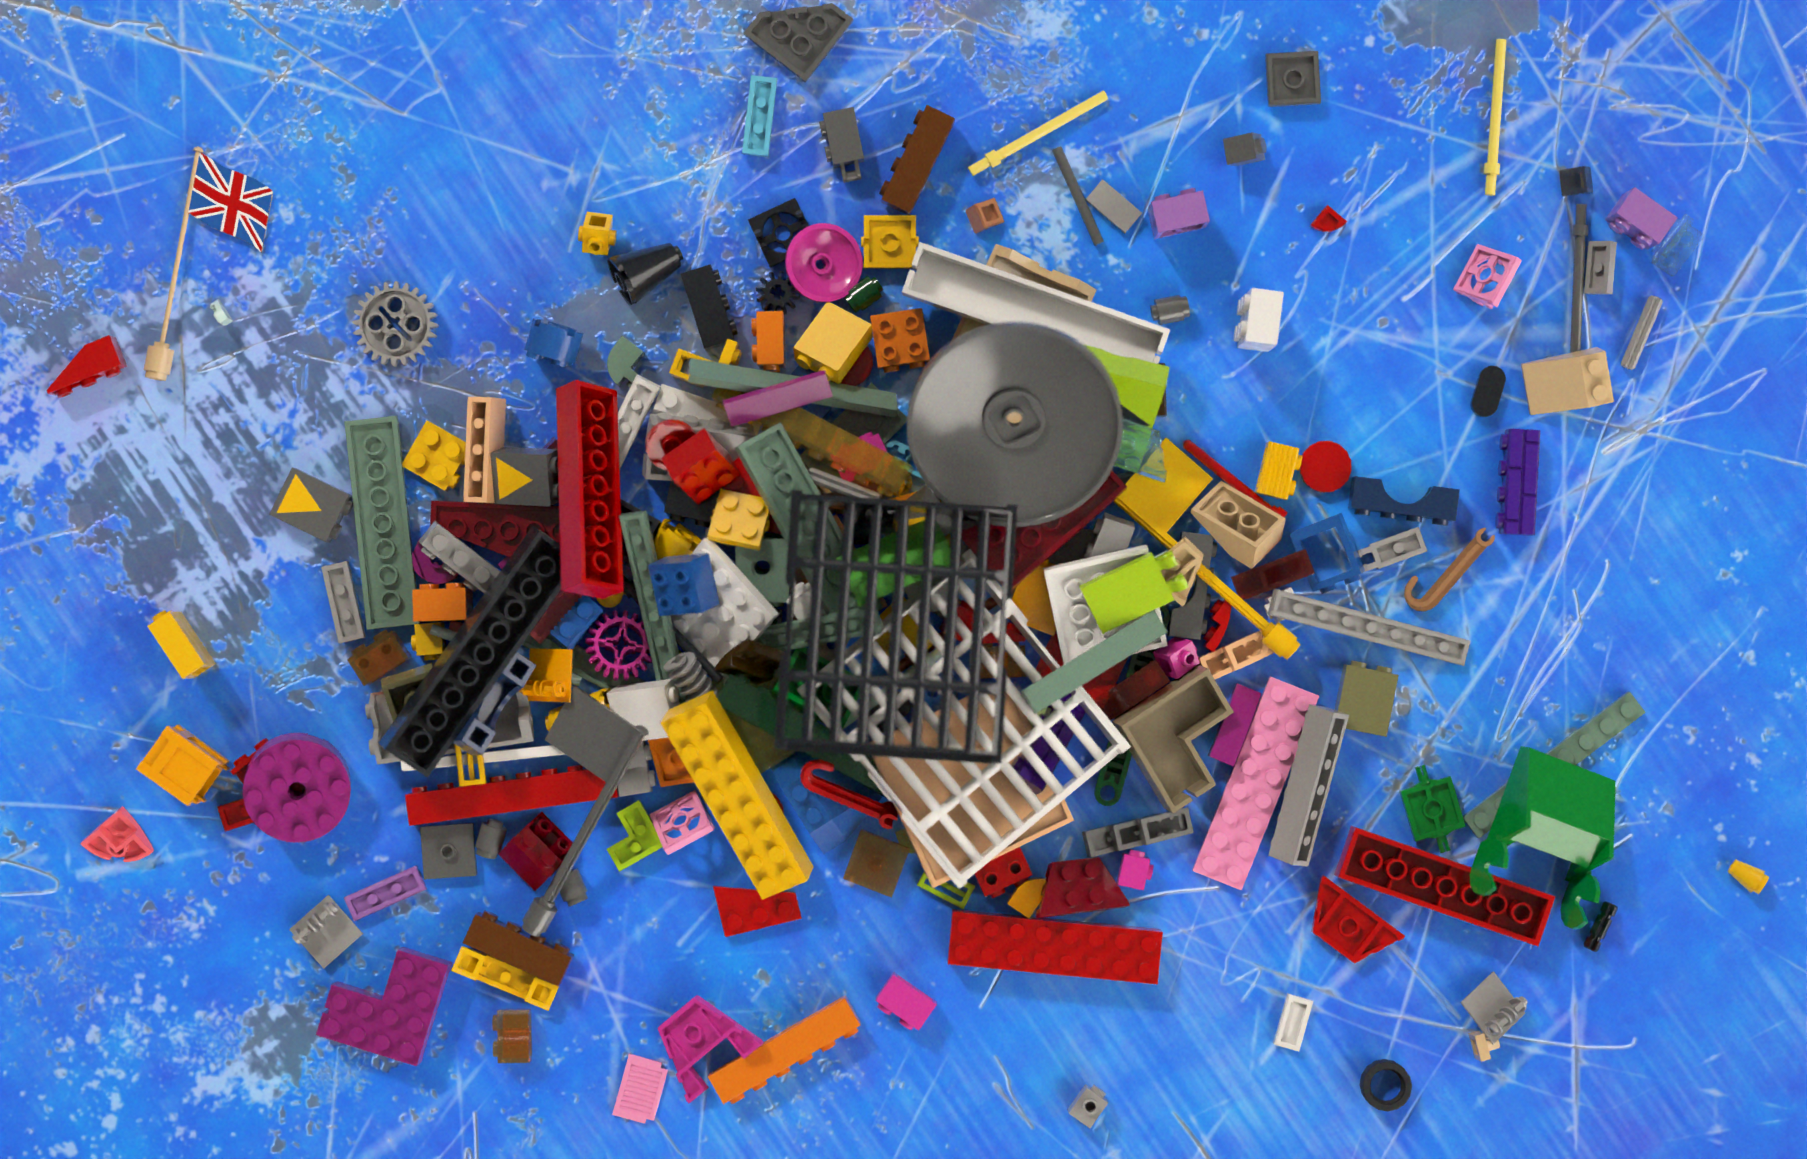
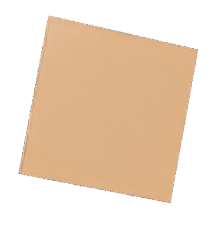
M1006 692L1004 715L1023 737L1032 729L1028 718ZM988 694V696L995 703V695ZM968 696L958 700L966 711ZM978 700L977 724L992 741L994 718ZM940 709L934 712L938 718ZM951 709L949 732L964 749L966 726ZM923 717L921 740L927 747H937L938 734ZM896 729L894 745L910 746V742L899 729ZM1004 731L1002 753L1014 744ZM976 740L975 750L985 751ZM872 756L882 779L918 823L931 813L928 806L888 757ZM1015 756L1011 761H1009L1010 765L1017 756ZM902 758L940 805L952 795L924 759ZM938 760L960 788L973 778L961 762ZM975 763L981 771L989 765L988 763ZM1001 769L988 779L1021 820L1033 811V808ZM1046 784L1043 792L1036 796L1043 803L1054 792ZM980 786L968 795L969 799L1000 837L1013 828ZM1065 799L993 859L1074 821ZM960 803L947 813L980 854L992 845L991 841ZM894 804L931 887H937L951 880L903 821L901 811ZM939 820L926 830V833L958 872L972 862Z

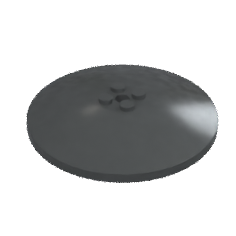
M1003 322L979 327L959 336L943 347L930 360L919 376L911 395L907 416V437L913 461L919 474L933 493L944 503L996 507H1006L1007 504L1018 505L1016 527L1052 521L1068 514L1085 503L1097 492L1110 474L1119 453L1123 433L1121 403L1117 389L1110 374L1096 355L1078 340L1062 331L1028 322ZM1012 412H1017L1022 416V419L1018 423H1011L1007 420V416ZM967 516L969 518L979 521V517L977 516ZM990 517V524L1006 526V518Z

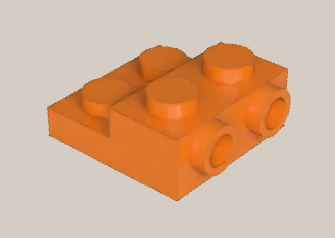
M669 737L648 740L660 787L694 782Z

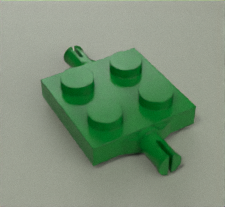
M1426 765L1416 766L1414 768L1419 782L1413 787L1399 790L1414 841H1419L1426 838H1436L1440 853L1450 851L1446 835L1453 830L1466 827L1452 778L1447 776L1437 780L1429 779Z

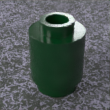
M866 276L848 291L849 294L844 298L856 313L859 310L864 311L882 298L880 292L884 289L875 277L870 279Z

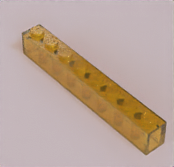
M716 387L711 397L717 402L715 406L726 412L723 400L748 392ZM800 407L746 422L751 426L754 422L763 426L761 429L763 432L781 422L795 449H799L801 446L809 450L807 454L818 461H822L824 458L832 462L830 465L832 468L841 473H845L847 470L855 474L854 479L866 486L871 482L878 486V492L891 498L892 494L900 497L914 471L912 465Z

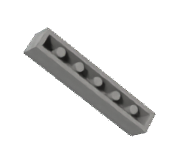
M1309 704L1268 856L1291 865H1309L1346 730L1348 714L1325 706Z

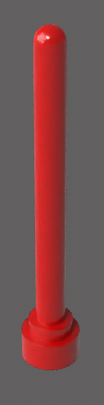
M1191 440L1183 442L1185 450L1231 487L1282 517L1287 515L1288 512L1281 506H1271Z

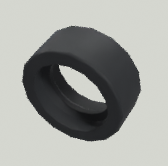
M1381 1059L1372 1062L1365 1068L1361 1074L1360 1089L1363 1097L1371 1106L1388 1112L1399 1109L1407 1102L1411 1095L1412 1083L1409 1074L1401 1065L1392 1060ZM1381 1070H1391L1400 1078V1092L1392 1100H1380L1371 1092V1079Z

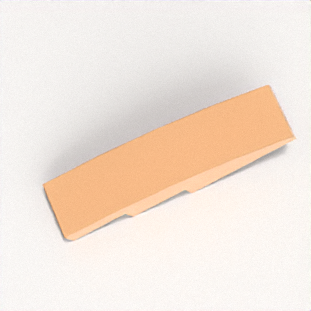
M1259 630L1220 647L1214 652L1198 657L1200 662L1198 665L1208 668L1214 679H1218L1274 652L1261 641L1264 636Z

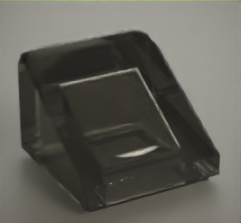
M1581 166L1559 170L1562 196L1593 193L1590 167Z

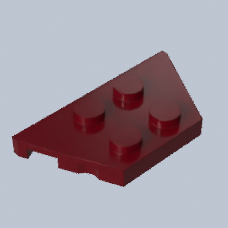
M1099 857L1058 861L1048 864L1045 875L1046 882L1041 891L1043 897L1040 909L1036 910L1035 915L1036 918L1120 909L1126 908L1130 904Z

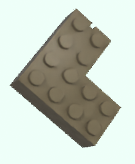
M1196 665L1180 678L1175 679L1112 721V723L1131 746L1129 748L1130 753L1163 808L1174 814L1193 801L1189 795L1182 791L1186 790L1187 793L1199 797L1216 785L1191 741L1234 712L1209 669Z

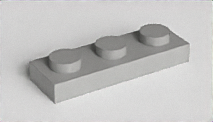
M344 561L321 567L338 643L366 638L349 562Z

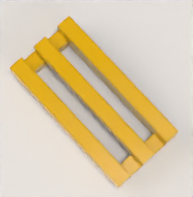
M455 745L459 786L486 784L484 756L477 755L480 779H475L473 755L467 753L470 780H465L462 750Z

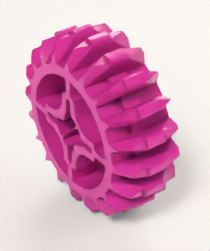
M624 610L623 618H618V612L613 611V619L610 620L609 616L604 614V624L599 620L594 622L598 630L589 628L588 633L594 638H586L585 643L592 645V647L586 648L585 651L586 654H594L589 658L590 664L599 662L595 667L596 672L605 668L603 677L607 678L610 672H613L614 681H618L619 674H623L624 680L628 681V672H632L633 676L637 678L639 673L636 668L639 667L645 672L647 666L643 661L652 663V658L648 655L650 650L645 629L643 630V620L636 623L638 614L634 613L632 618L628 619V611ZM620 626L616 636L601 639L606 631ZM627 627L634 630L640 636L643 645L637 644L636 641H632L627 637ZM623 634L624 645L628 644V647H623L620 657H618L617 646L614 647L613 645H618ZM599 647H604L605 650H609L614 654V664L604 659ZM636 652L641 653L632 663L622 665L626 655L635 654Z

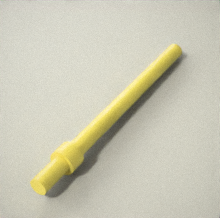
M1496 39L1488 156L1487 163H1484V175H1486L1485 195L1495 196L1496 178L1500 173L1498 151L1506 39Z
M1103 90L1001 149L985 154V158L969 166L968 170L974 176L988 167L994 168L1001 164V160L1107 101V94Z

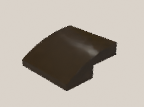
M748 639L726 653L716 664L715 671L758 685L773 680V671L780 667V655L785 652Z

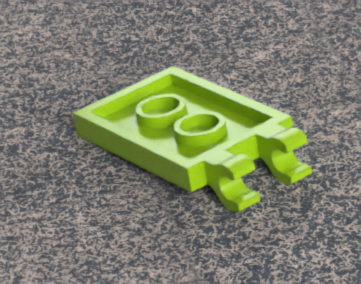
M1172 550L1157 558H1154L1152 552L1147 553L1080 585V589L1102 634L1174 601L1172 593L1183 591L1189 587L1183 573L1165 581L1161 570L1170 569L1178 565Z

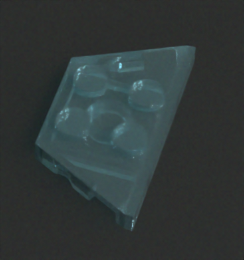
M1123 419L1121 446L1114 466L1165 482L1167 471L1164 468V453L1161 448L1160 431Z

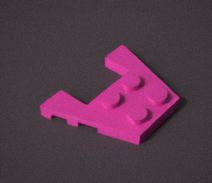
M699 995L692 998L658 1027L669 1059L672 1058L676 1067L677 1079L679 1083L682 1082L686 1092L684 1096L688 1104L709 1088L693 1068V1065L720 1042L728 1038L743 1059L764 1043L762 1039Z

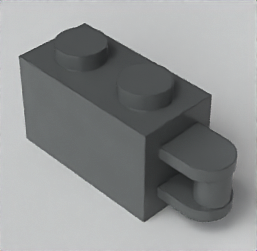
M854 107L823 113L824 120L819 121L822 137L827 136L829 146L824 147L827 162H833L834 168H841L844 183L861 180L858 163L864 162V155ZM855 165V170L845 172L844 166Z

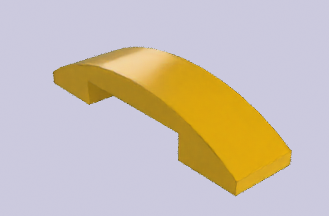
M464 946L461 947L451 970L476 981L477 979L525 999L524 1001L549 1011L559 986L488 954Z

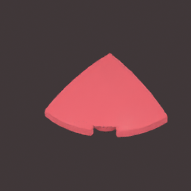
M123 806L80 843L85 849L106 860H110L112 856L116 858L125 857L124 862L140 860L154 851L142 828Z

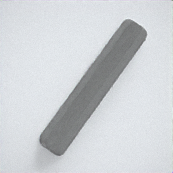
M1653 295L1648 297L1622 359V367L1629 370L1636 368L1663 303L1661 298Z
M815 468L808 470L816 485L845 496L881 499L882 497L878 492Z

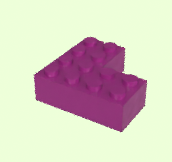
M401 947L397 950L384 995L336 981L331 985L325 1008L328 1009L322 1013L316 1035L418 1066L422 1062L452 962Z

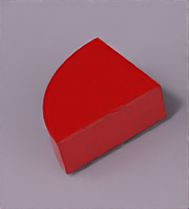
M1327 205L1311 223L1310 227L1322 232H1331L1341 228L1347 221Z

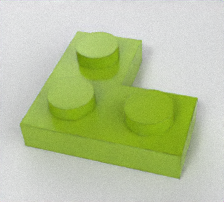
M640 800L616 813L629 835L607 848L619 872L663 847L653 822Z

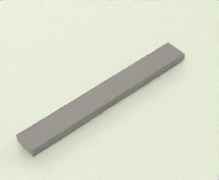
M1278 589L1273 591L1267 614L1461 666L1465 665L1470 640Z

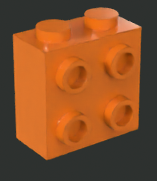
M922 308L870 316L878 370L884 369V373L900 371L899 366L909 365L910 369L925 367V362H930Z
M756 311V318H751L752 334L757 336V344H752V360L754 363L757 362L758 367L764 371L780 373V368H786L783 311Z

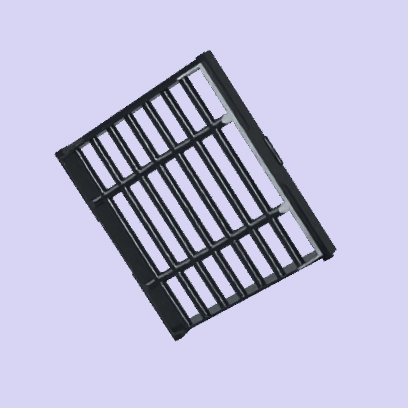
M792 490L785 583L790 586V598L787 605L786 652L780 655L774 749L988 764L1001 763L1007 670L1002 667L1007 622L1005 615L1006 601L1012 598L1018 505L1007 504L1006 507L803 494L801 490ZM801 505L817 506L814 558L798 557ZM828 507L844 508L841 560L825 559ZM855 508L871 509L868 561L852 560ZM882 510L898 511L895 563L879 562ZM909 512L925 513L922 565L906 564ZM936 514L952 515L949 567L933 566ZM963 516L979 517L976 569L960 568ZM990 517L1006 518L1003 570L987 569ZM797 568L813 569L806 671L790 670ZM824 569L840 570L833 673L817 672ZM851 571L867 572L860 675L844 674ZM878 573L894 574L888 676H871ZM905 575L921 576L915 678L898 677ZM932 577L948 578L942 680L925 679ZM959 578L975 579L969 682L952 681ZM986 580L1002 581L996 684L980 683ZM789 681L805 682L802 739L785 738ZM816 683L832 684L829 740L812 739ZM843 685L860 686L856 742L840 741ZM871 686L887 687L883 744L867 743ZM898 688L914 689L910 746L894 745ZM925 690L941 691L937 747L921 746ZM952 692L968 693L964 749L948 748ZM979 694L995 695L992 751L975 750Z

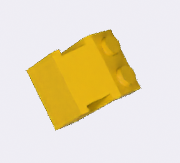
M727 339L718 363L738 366L742 356L739 344ZM678 348L669 373L672 377L689 383V375L681 372L684 361H690V358L705 361L711 360ZM690 383V384L695 385V386L700 387V388H703V387L706 386V385H701V384Z

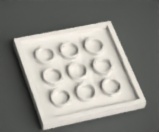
M707 537L701 541L692 554L709 553L720 604L703 613L670 616L672 624L715 667L720 659L738 644L748 639L756 642L779 613L714 541L708 540Z
M1147 545L1043 568L1063 665L1144 616L1142 615L1102 634L1080 589V585L1149 553ZM1159 607L1154 611L1156 612V614L1158 615L1159 619L1163 624L1161 610ZM1164 634L1135 653L1168 646L1166 635Z

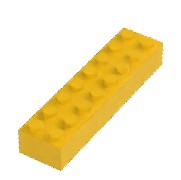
M712 690L669 709L660 724L762 900L808 881L814 866L714 691Z

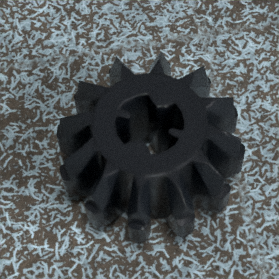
M783 271L779 272L778 279H775L773 272H769L770 282L763 277L760 279L761 283L766 287H756V292L765 294L759 296L757 302L767 301L762 307L764 311L773 306L772 311H778V308H781V311L786 315L787 310L785 306L788 305L791 309H795L796 305L790 300H799L800 295L791 293L796 291L793 285L789 286L791 282L788 277L785 281L783 280ZM776 287H781L782 292L785 293L784 297L780 296V300H776L774 295L771 294L773 289L776 291Z

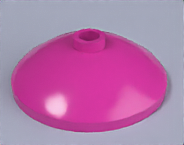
M818 223L804 228L791 240L786 252L785 267L791 284L801 295L817 302H832L848 295V291L858 283L862 274L863 259L859 245L850 233L833 224ZM817 260H821L823 262L822 269L817 268Z

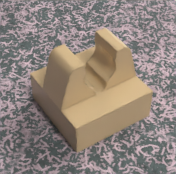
M1474 1031L1468 1033L1474 1057L1481 1062L1491 1059L1489 1051L1500 1048L1499 1040L1492 1045L1483 1032Z

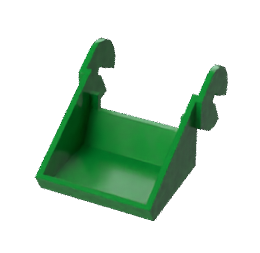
M1520 746L1488 837L1480 843L1471 868L1470 885L1473 891L1481 896H1487L1497 889L1492 874L1488 872V868L1492 865L1507 869L1509 862L1507 846L1514 842H1519L1571 862L1565 878L1569 883L1562 899L1560 908L1561 919L1565 926L1574 930L1588 924L1583 907L1579 906V901L1584 899L1599 904L1600 884L1597 878L1591 875V870L1614 859L1616 781L1530 747Z

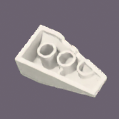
M661 384L652 414L665 412L677 417L691 415L702 420L716 418L730 423L723 404ZM763 418L746 422L754 426L756 435H758Z

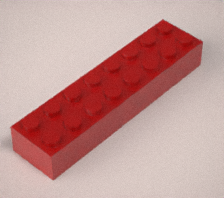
M574 380L556 388L561 591L604 599L623 592L622 530L619 519L621 515L617 390Z
M1354 826L1350 827L1334 874L1350 882L1535 946H1539L1555 900L1553 895L1493 874L1492 877L1497 889L1490 895L1481 896L1475 893L1470 885L1472 867Z
M952 909L947 963L950 965L1158 985L1163 932L1161 929L1036 918L1031 916L1027 918L1021 915Z

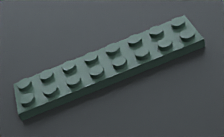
M398 416L344 421L367 630L421 624L420 622L413 621L412 590H417L415 570L412 564L413 550Z
M780 422L735 447V450L788 544L792 490H801L803 494H821ZM801 505L798 557L814 558L817 506ZM828 509L825 559H836V557L841 556L843 534ZM801 568L812 587L813 569ZM824 569L822 607L826 614L835 613L838 610L840 570ZM850 592L848 610L859 608L856 606ZM876 599V608L878 611L882 609L883 606L881 605L879 599Z

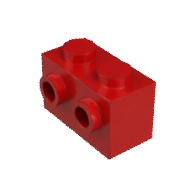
M1020 847L989 861L975 873L984 896L990 895L991 898L1005 893L1004 888L1012 884L1015 887H1019L1029 880V876L1033 875Z

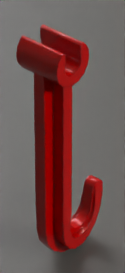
M812 760L802 767L800 773L801 782L808 790L879 819V824L885 829H892L893 820H898V813L893 802L879 803L812 773L814 769L832 772L834 764L824 760Z

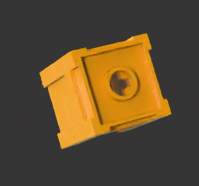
M177 724L175 727L166 726L136 770L185 805L190 806L191 803L199 804L201 801L203 803L207 801L204 798L205 794L222 770L225 769L227 771L230 769L226 766L230 760Z

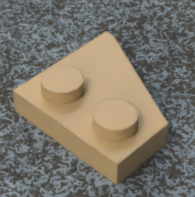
M1186 537L1169 550H1172L1178 565L1170 569L1161 570L1165 581L1183 573L1189 587L1183 591L1172 593L1174 600L1181 606H1184L1188 593L1194 583L1204 555Z

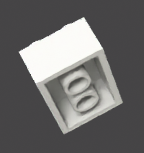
M1251 288L1241 297L1237 305V315L1241 316L1238 326H1235L1233 341L1238 342L1237 348L1269 352L1277 345L1284 292Z

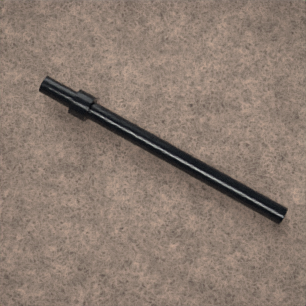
M623 575V593L639 605L634 581H629ZM673 625L677 644L685 652L694 653L696 660L702 665L701 669H704L716 684L720 683L724 676L720 672L715 671V667Z

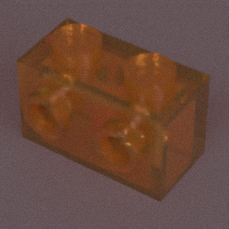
M384 630L373 637L375 642L366 647L365 644H362L351 651L353 656L347 660L364 686H369L412 658L396 631L388 633L387 630Z

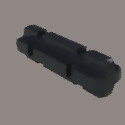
M1606 901L1603 903L1600 909L1602 912L1597 915L1589 932L1591 935L1590 937L1587 936L1584 947L1594 952L1599 950L1601 946L1600 940L1604 939L1612 922L1610 919L1612 916H1615L1618 910L1616 905Z

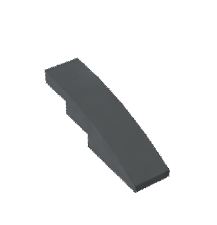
M1186 807L1181 808L1174 814L1168 811L1083 831L1082 835L1087 857H1095L1192 834L1194 831L1189 809Z

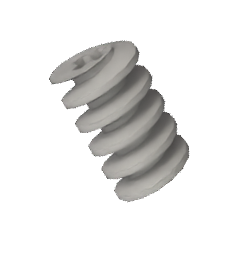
M681 653L671 658L664 665L665 671L672 670L669 674L671 679L678 678L674 685L682 687L680 690L682 696L688 695L685 699L686 702L712 690L717 696V688L715 685H712V680L707 677L706 671L701 669L702 665L696 660L694 653Z

